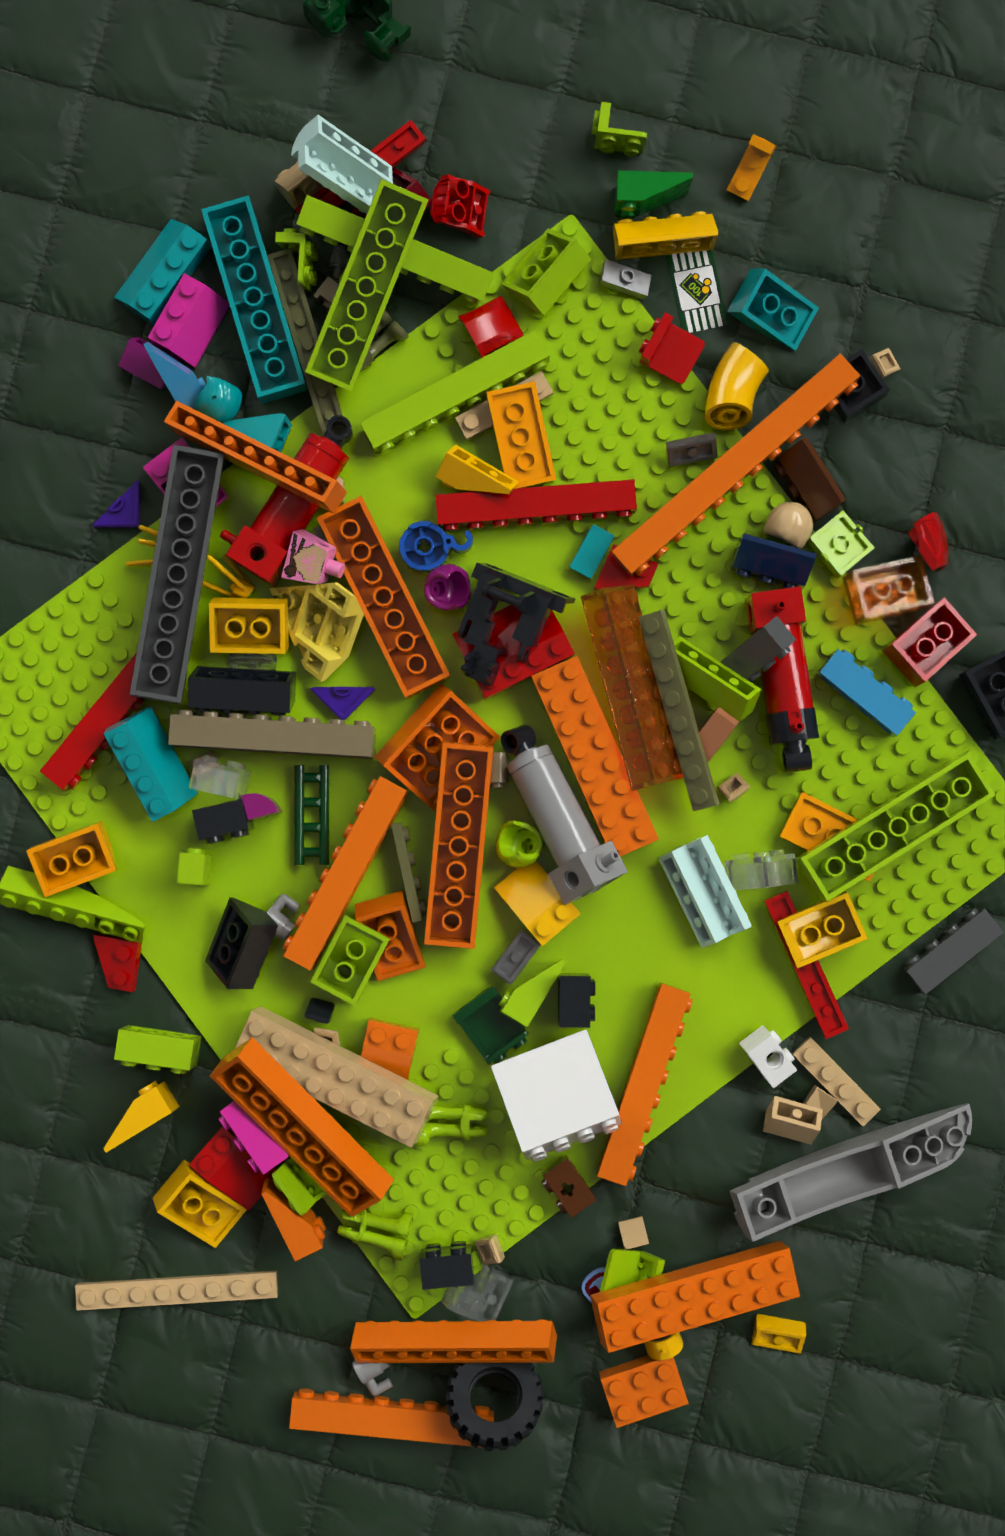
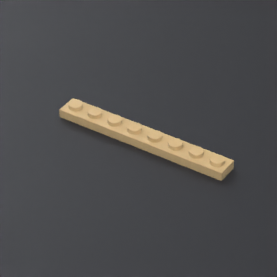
M277 1270L77 1283L75 1285L76 1310L277 1298Z

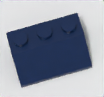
M743 534L737 542L730 570L735 571V575L739 577H758L759 582L773 585L775 582L783 584L784 589L799 586L803 589L817 554Z

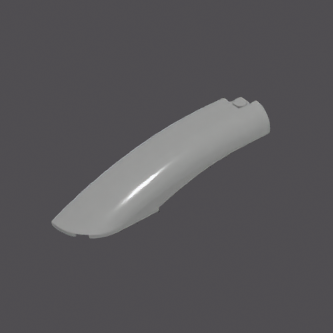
M965 1103L868 1132L805 1155L748 1179V1183L729 1191L736 1209L734 1215L741 1230L749 1240L754 1242L822 1212L894 1188L899 1189L948 1167L962 1154L967 1136L971 1135L972 1113L970 1104Z

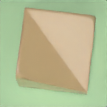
M814 1085L802 1104L823 1109V1119L838 1100Z

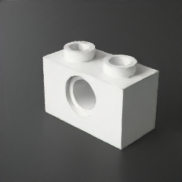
M762 1025L739 1044L765 1080L774 1089L797 1071L792 1064L795 1058L787 1048L782 1050L779 1046L782 1040L774 1030L769 1032Z

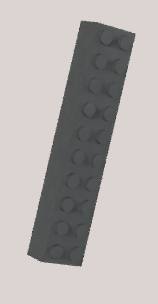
M173 444L130 689L131 697L182 705L224 463V454Z

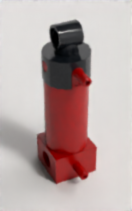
M799 586L751 593L745 599L750 634L756 633L778 616L796 639V641L788 646L791 651L780 660L777 657L773 658L776 663L765 672L760 669L769 744H782L784 746L782 758L786 773L811 770V751L806 742L807 740L819 738L816 712L813 707L801 626L806 622L802 588Z

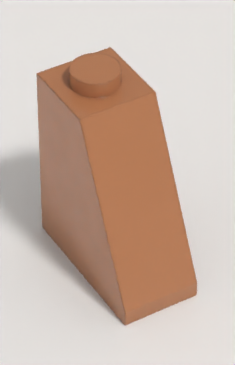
M720 707L712 711L699 729L707 762L711 760L739 723V721Z

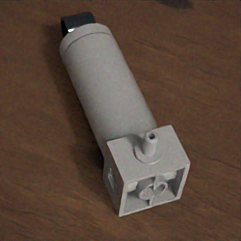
M522 725L504 731L501 736V744L505 752L515 756L514 760L506 768L558 866L548 875L561 900L566 905L598 891L628 871L612 841L600 845L549 746L535 747V732L530 726Z

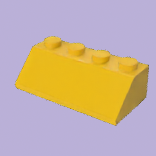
M700 211L692 213L691 216L681 217L680 214H672L665 219L646 217L642 221L633 222L631 219L620 220L614 224L613 228L616 260L713 250L718 238V229L713 214H706V212Z

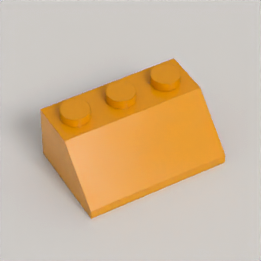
M102 821L26 850L44 897L117 870L112 845Z

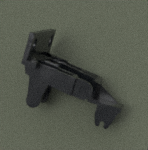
M476 563L471 577L478 579V583L458 630V637L463 638L464 642L475 647L474 650L464 657L465 663L461 666V670L465 676L492 687L501 663L496 662L497 657L504 654L506 650L489 643L496 624L491 619L498 601L500 600L515 606L516 610L522 612L512 638L523 642L517 656V661L524 663L531 647H537L551 609L563 613L565 605L574 603L575 598L491 564ZM503 589L516 593L520 596L518 597L508 592L503 591Z

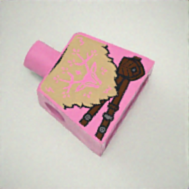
M301 529L294 531L292 534L281 577L322 584L328 581L330 575L341 578L345 570V564L334 560L336 554L335 546Z

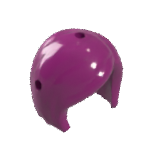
M444 564L434 568L427 575L424 585V595L427 602L437 609L446 611L465 607L471 596L469 575L463 568L455 564Z

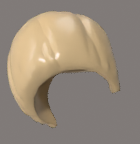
M784 502L774 507L765 521L763 532L765 535L780 538L795 548L802 549L812 533L813 520L811 514L803 505L796 502Z

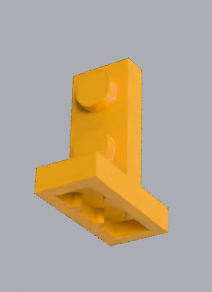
M755 134L752 135L748 143L749 146L727 188L728 191L747 201L750 200L777 145Z

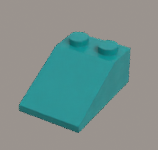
M755 268L750 269L727 312L748 327L796 351L819 307L767 269Z

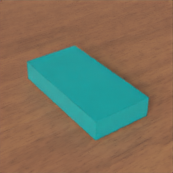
M593 524L569 569L591 580L615 535Z

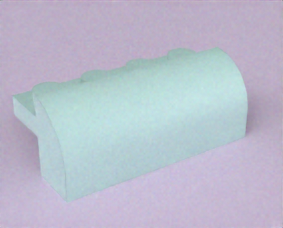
M319 115L303 127L293 144L291 156L298 160L299 169L305 175H309L323 187L330 189L339 195L341 199L348 201L363 213H368L381 179L393 184L392 166Z
M708 835L697 838L658 857L701 948L715 944L732 934L744 931L752 926Z

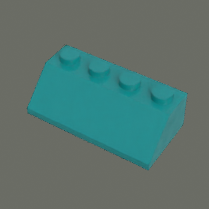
M170 219L117 292L114 299L154 326L183 274L185 273L191 277L210 251L211 246L208 240L188 225Z
M151 706L105 729L104 736L152 822L175 811L198 794L173 746L168 745L169 739Z

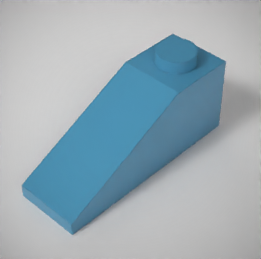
M149 342L145 343L144 346L175 402L179 401L195 409V399L206 386L203 378L197 379L192 370Z

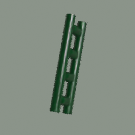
M294 765V865H304V857H319V865H329V765H319V773H304V765ZM304 783H319V798H304ZM319 807V822L304 823V808ZM304 832H319V847H304Z

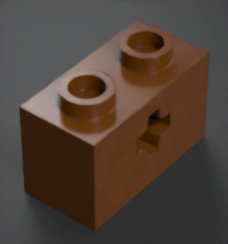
M567 1155L542 1172L544 1179L541 1182L549 1194L551 1192L555 1193L559 1199L556 1201V1204L563 1214L568 1212L572 1218L596 1201L594 1193ZM564 1182L567 1185L572 1184V1191L570 1193L567 1190L562 1191V1184Z

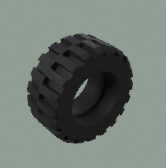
M532 1363L457 1364L449 1378L446 1392V1410L453 1429L456 1428L459 1432L458 1435L463 1440L466 1439L471 1442V1446L475 1448L478 1446L485 1448L484 1451H492L493 1449L503 1451L507 1450L509 1446L513 1445L515 1447L520 1444L525 1437L527 1438L532 1433L543 1408L544 1389L541 1387L542 1380L540 1375L534 1371L535 1366ZM488 1375L502 1376L511 1381L516 1387L518 1406L513 1415L505 1421L490 1422L484 1420L473 1410L470 1400L471 1391L475 1383L482 1377Z

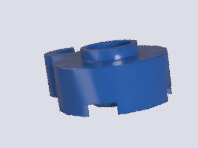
M419 521L411 524L404 531L399 540V551L404 563L410 569L419 573H430L434 568L446 562L451 550L460 554L468 552L473 545V537L470 531H466V543L458 545L454 537L446 534L439 526L430 521ZM423 541H426L427 545H431V549H428L427 553L417 549Z

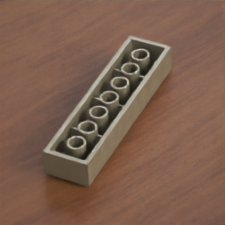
M178 710L177 714H170L168 745L174 747L375 759L376 729L368 721H354V725H346L344 720L329 719V724L321 723V720L318 718H304V722H296L294 717L279 716L277 721L271 720V717L268 715H253V719H246V716L239 713H228V718L221 717L222 714H218V712H203V716H197V713L193 711Z

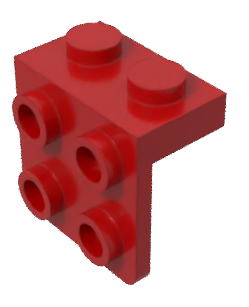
M665 312L662 319L656 318L650 330L654 332L650 341L645 339L641 345L639 353L642 355L639 363L682 385L700 356L705 343L700 338L672 324L674 317Z

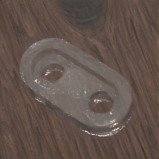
M229 653L226 665L227 668L276 670L277 657L275 654Z

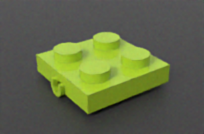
M844 510L809 537L807 541L809 546L837 579L874 549V546L862 533L863 528L859 524L855 525Z

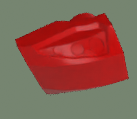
M450 174L444 175L433 190L430 214L436 224H444L472 237L483 238L485 234L483 228L487 199L490 195V190L473 181L457 178Z
M502 296L487 302L473 311L458 316L459 321L466 327L468 335L471 336L473 344L476 345L480 358L524 336Z
M932 512L913 523L915 527L908 533L916 546L919 547V552L931 570L934 571L937 568L942 570L947 567L948 544L941 519L937 512Z

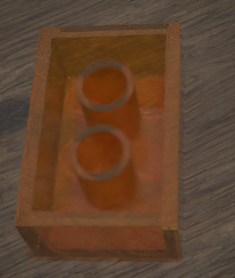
M921 555L852 570L843 577L855 625L921 611L935 603Z

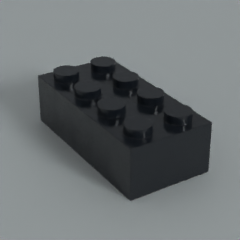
M196 666L188 678V707L195 708L196 711L200 712L210 711V709H220L223 713L245 710L247 714L253 715L260 714L263 711L271 712V715L284 716L286 713H290L295 702V671Z

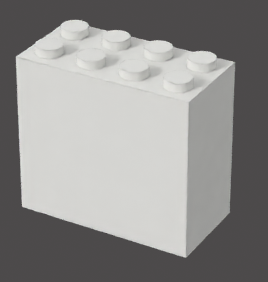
M586 1029L491 1066L521 1150L527 1160L532 1159L533 1162L542 1160L547 1157L546 1153L553 1150H556V1152L565 1151L571 1148L570 1144L580 1140V1143H586L593 1140L595 1134L603 1131L604 1134L612 1133L619 1129L618 1125L622 1124Z

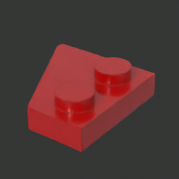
M613 544L594 589L648 588L659 564L650 560L647 563L649 565L647 570L639 576L635 573L630 577L611 555L612 550L617 547V545Z
M94 934L93 939L108 988L128 992L135 991L142 943L114 936Z

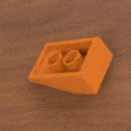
M403 890L355 904L356 921L390 938L374 969L378 981L426 967Z
M370 1018L361 1057L408 1080L419 1028Z
M265 1179L261 1194L294 1261L322 1249L325 1238L324 1231L326 1230L320 1216L316 1217L311 1208L302 1216L298 1212L293 1211L283 1191L276 1188L272 1179Z

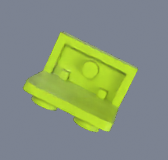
M601 102L600 111L595 110L591 134L596 135L595 149H599L604 153L624 152L627 156L643 154L647 133L609 128L611 103Z
M285 228L284 232H276L275 242L283 250L291 248L292 253H299L298 284L306 292H312L313 286L317 285V272L314 271V262L318 261V246L306 233H299L297 229Z
M291 1157L272 1174L276 1188L283 1191L288 1198L291 1209L298 1212L301 1216L316 1201L327 1194Z
M612 1249L607 1258L600 1292L661 1275L665 1260L646 1251Z

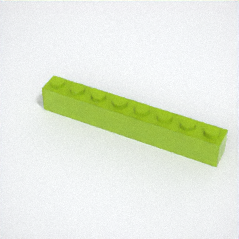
M307 195L296 224L301 226L299 231L313 237L315 232L324 235L323 241L335 246L338 245V242L348 245L347 251L352 252L365 219ZM414 239L400 270V273L405 275L408 274V271L418 274L416 279L429 285L432 280L440 283L439 289L453 294L455 290L464 293L463 299L475 304L478 299L484 301L494 275L491 271Z
M534 330L361 421V428L374 452L380 451L385 453L394 448V443L400 440L406 442L416 436L415 432L423 428L429 430L438 424L437 421L445 416L447 419L460 413L459 409L466 405L472 407L482 401L481 397L485 396L486 392L502 389L504 385L510 382L516 384L526 377L525 374L531 371L536 373L547 367L550 355L539 334Z

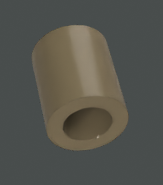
M493 752L490 788H504V783H509V772L506 768L509 764V754L507 752Z

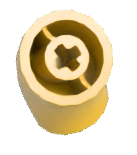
M732 342L720 360L707 394L705 420L708 425L718 430L730 431L739 429L751 421L755 395L769 372V369L760 358L736 342Z

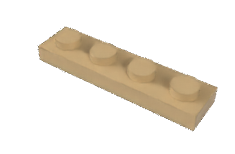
M542 371L516 384L520 385L535 381L539 402L552 396L554 393ZM487 400L455 417V421L466 441L493 427Z
M810 1036L792 1053L861 1126L864 1127L881 1110Z

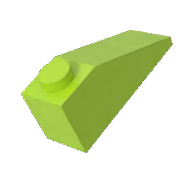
M558 960L511 990L510 994L505 992L498 1004L501 1006L499 1012L524 1028L528 1027L566 962Z

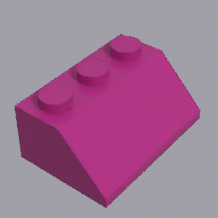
M184 273L151 330L148 339L152 345L196 368L228 312L230 304L208 286Z
M232 1101L219 1111L222 1116L218 1120L226 1131L229 1129L233 1131L236 1136L233 1139L240 1152L246 1150L251 1158L247 1162L255 1173L260 1170L264 1175L289 1157L235 1101Z

